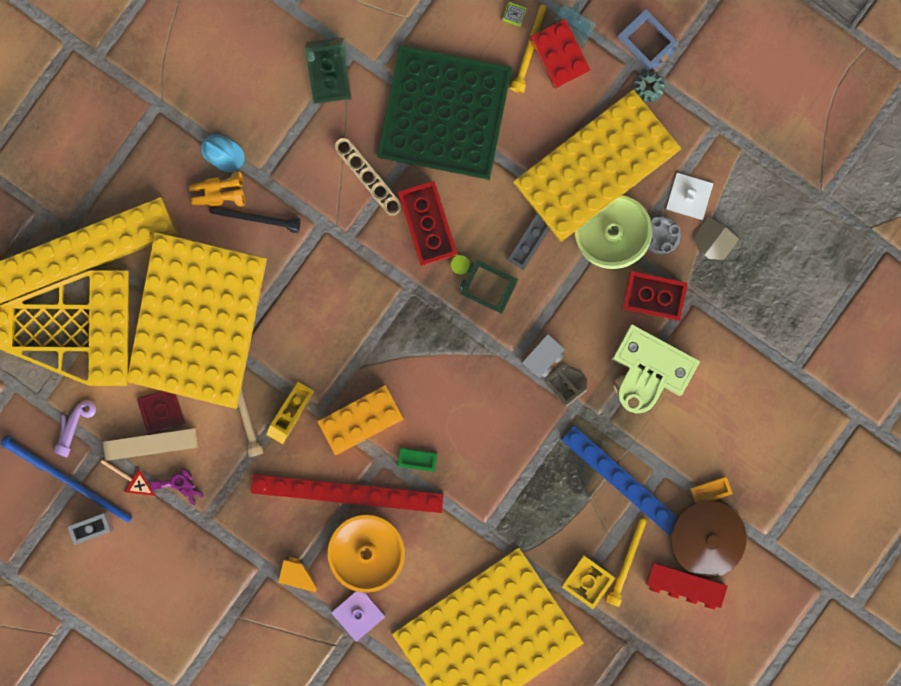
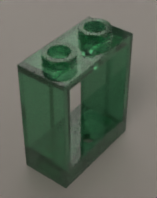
M476 260L475 263L471 262L467 273L470 275L467 281L463 279L459 290L462 291L460 295L502 315L519 279L479 260ZM479 267L509 281L497 307L467 293Z

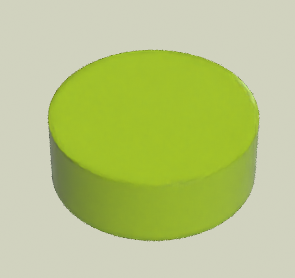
M463 255L455 256L451 261V269L458 275L465 274L470 268L468 258Z

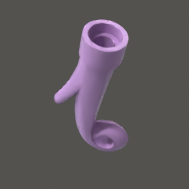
M84 400L78 403L67 422L66 416L61 415L60 438L58 444L55 445L53 453L68 457L80 415L87 418L92 417L96 412L94 402ZM89 406L90 410L85 412L84 408Z

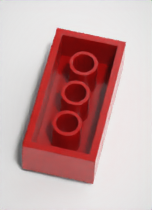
M435 181L399 191L398 195L421 267L458 256Z

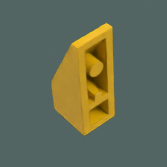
M297 382L272 421L266 435L283 444L309 402L314 390Z

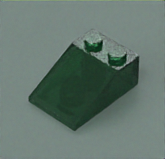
M344 38L306 42L305 52L314 104L352 99Z

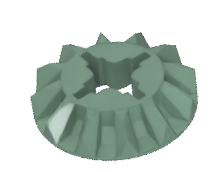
M645 72L640 74L635 80L634 90L644 102H654L662 96L665 84L662 77L655 72ZM645 81L649 84L655 82L652 92L651 90L643 92L646 87Z

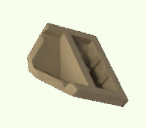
M710 217L705 220L693 237L701 254L708 259L724 260L739 240L729 229Z
M566 364L560 366L544 379V382L566 407L587 392L586 376L580 370L569 367Z

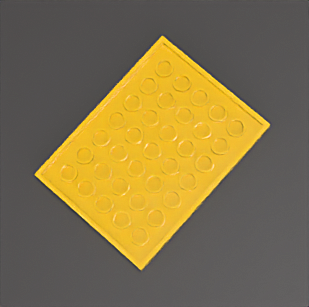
M155 232L128 371V382L236 409L238 407L267 258Z
M519 547L392 633L426 686H522L584 644Z

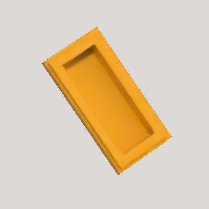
M727 476L690 488L695 503L706 500L714 501L733 494Z

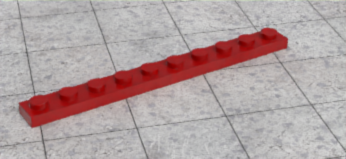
M253 474L251 487L252 494L442 513L444 494L259 474Z

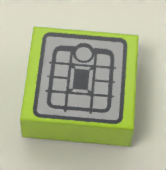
M509 2L502 21L520 27L527 8Z

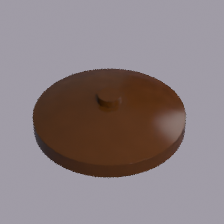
M706 500L689 505L677 516L671 529L670 545L676 561L687 572L698 577L715 578L728 573L739 563L746 548L747 537L742 519L731 507L717 501Z

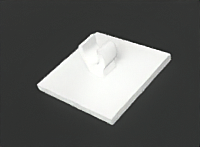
M676 173L666 210L703 220L714 183Z

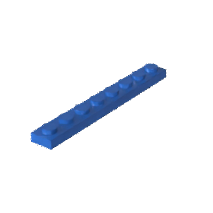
M573 426L562 438V441L670 536L677 516L580 430Z

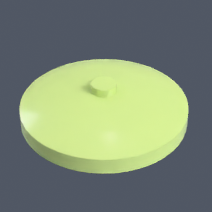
M622 195L575 231L576 242L582 255L591 263L607 269L623 268L638 261L649 248L652 239L651 220L647 211L639 202Z

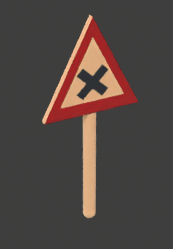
M101 460L102 464L130 481L124 492L156 496L140 468L134 478H131L110 463Z

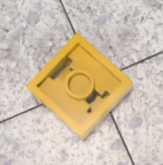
M582 555L561 587L591 609H594L615 580V577L585 555ZM574 589H575L576 591H578L579 593H581V594H582L583 596H585V597H582L580 594H578L577 592H575Z

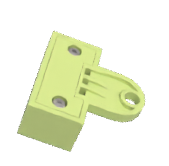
M629 325L611 358L613 361L629 369L619 388V401L629 412L644 413L654 406L663 388L678 396H682L700 361L638 327ZM631 397H636L639 401L636 408H631L628 405V400Z

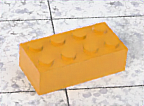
M385 385L317 422L336 456L404 418Z

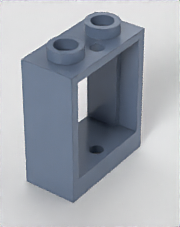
M646 9L617 37V40L648 71L652 68L656 70L663 63L661 59L665 55L669 57L677 49L675 46L678 43ZM646 21L669 42L651 62L628 39Z

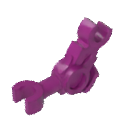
M184 468L181 469L180 473L175 474L168 480L150 483L151 490L166 487L177 489L185 497L188 495L189 501L193 505L196 504L193 500V495L197 494L200 498L203 497L200 491L194 490L196 486L188 481L187 477L190 480H193V477Z

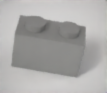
M547 334L522 364L536 377L540 378L543 376L545 378L552 370L550 366L553 362L558 363L565 356L562 353L565 349Z
M108 512L68 526L74 545L114 530Z

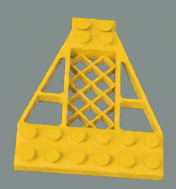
M90 270L0 305V350L88 386H128L129 271ZM89 276V304L65 305L64 285ZM59 288V303L57 305L23 304V301ZM27 309L41 310L33 316ZM46 309L60 310L52 316ZM65 309L79 310L71 316ZM24 311L32 318L25 325L17 319ZM42 312H45L51 318L44 326L36 319ZM62 312L70 318L63 326L56 320ZM81 312L89 318L82 326L75 320ZM33 321L41 327L34 335L27 329ZM53 321L60 327L54 335L46 329ZM72 321L79 327L73 335L65 329ZM16 322L22 327L17 333ZM88 324L89 333L84 329ZM24 330L31 336L25 344L17 338ZM43 330L51 337L44 345L36 338ZM62 331L70 337L63 345L55 338ZM81 331L89 337L82 345L75 339ZM34 340L40 347L27 346ZM53 340L59 347L46 346ZM72 340H73V342L78 346V347H65V346H66L67 344H69ZM15 341H16L21 347H15ZM22 351H57L58 369L23 355ZM87 351L89 353L88 380L63 371L64 352Z

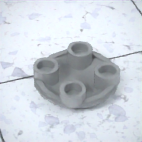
M663 216L653 218L651 220L652 239L648 249L656 254H668L675 250L680 243V227L671 218Z

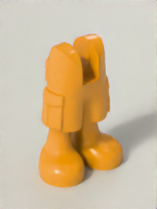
M241 171L233 172L231 177L224 180L214 177L189 185L190 192L205 191V196L190 198L191 205L218 206L222 205L224 200L234 201L239 207L245 206V195L242 189L221 192L223 188L243 187Z

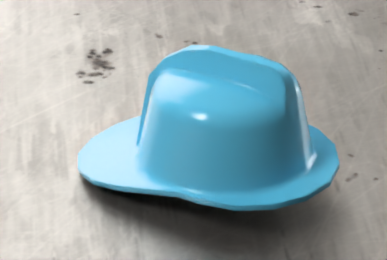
M209 135L201 145L203 157L222 171L234 172L243 165L244 152L242 148L224 135Z

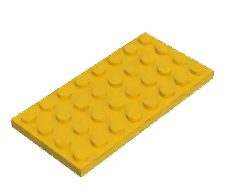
M633 89L513 183L558 240L562 242L679 152L681 147Z

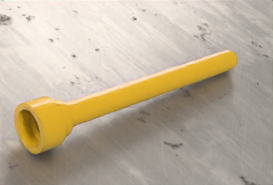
M544 4L539 7L530 35L540 31L547 10ZM530 39L517 78L511 81L509 87L514 92L524 93L526 87L524 78L534 50Z
M644 517L639 519L613 592H610V595H607L605 602L620 607L622 601L620 593L647 522Z

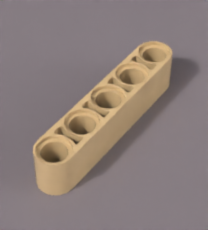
M346 138L337 140L335 150L340 158L388 215H398L401 211V203L351 141ZM342 143L349 145L347 152L339 151V146ZM352 159H361V165L353 167L351 165ZM365 173H372L374 175L373 180L370 182L364 181L363 175ZM379 187H383L386 190L385 195L382 197L375 195V190ZM390 202H396L398 208L396 211L391 212L387 209V205Z
M196 428L103 442L105 461L198 448Z

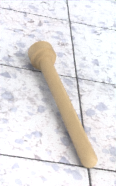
M241 388L238 406L249 441L248 456L254 457L264 452L262 446L256 441Z

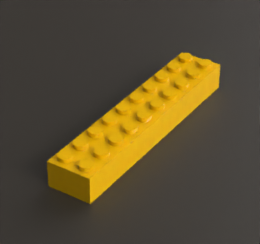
M162 197L0 261V305L153 245L155 232L173 236L178 235L165 200Z

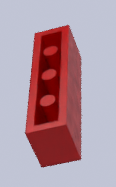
M654 562L651 563L645 583L647 586H650L649 590L660 593L663 590L668 592V596L677 599L680 595L686 597L687 602L697 604L699 601L705 603L704 607L713 610L716 607H722L728 587L726 584Z

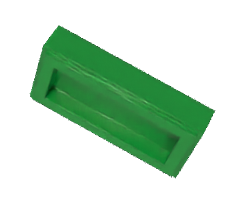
M400 448L397 467L435 472L438 453Z

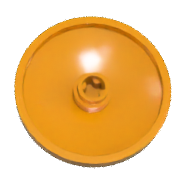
M359 515L343 522L333 533L328 546V562L332 573L341 584L357 592H375L389 586L401 572L405 560V547L398 530L387 520L374 515Z

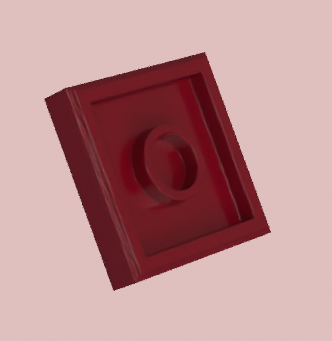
M159 391L137 398L148 435L186 424L176 394Z

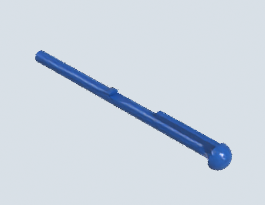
M7 435L1 439L3 449L7 448L41 471L45 470L72 487L74 491L80 492L125 522L129 523L132 516L11 440L12 436Z

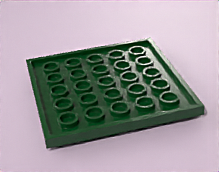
M400 45L377 158L490 180L512 67Z

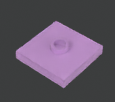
M357 591L331 612L356 642L385 618L383 612L366 593Z

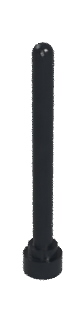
M211 207L209 209L211 214L286 227L290 232L297 234L301 224V219L295 217L284 220L219 207Z

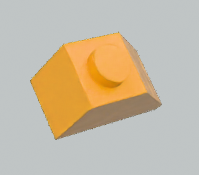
M289 557V559L283 561L278 583L312 592L317 591L318 586L305 564L301 563L299 558Z

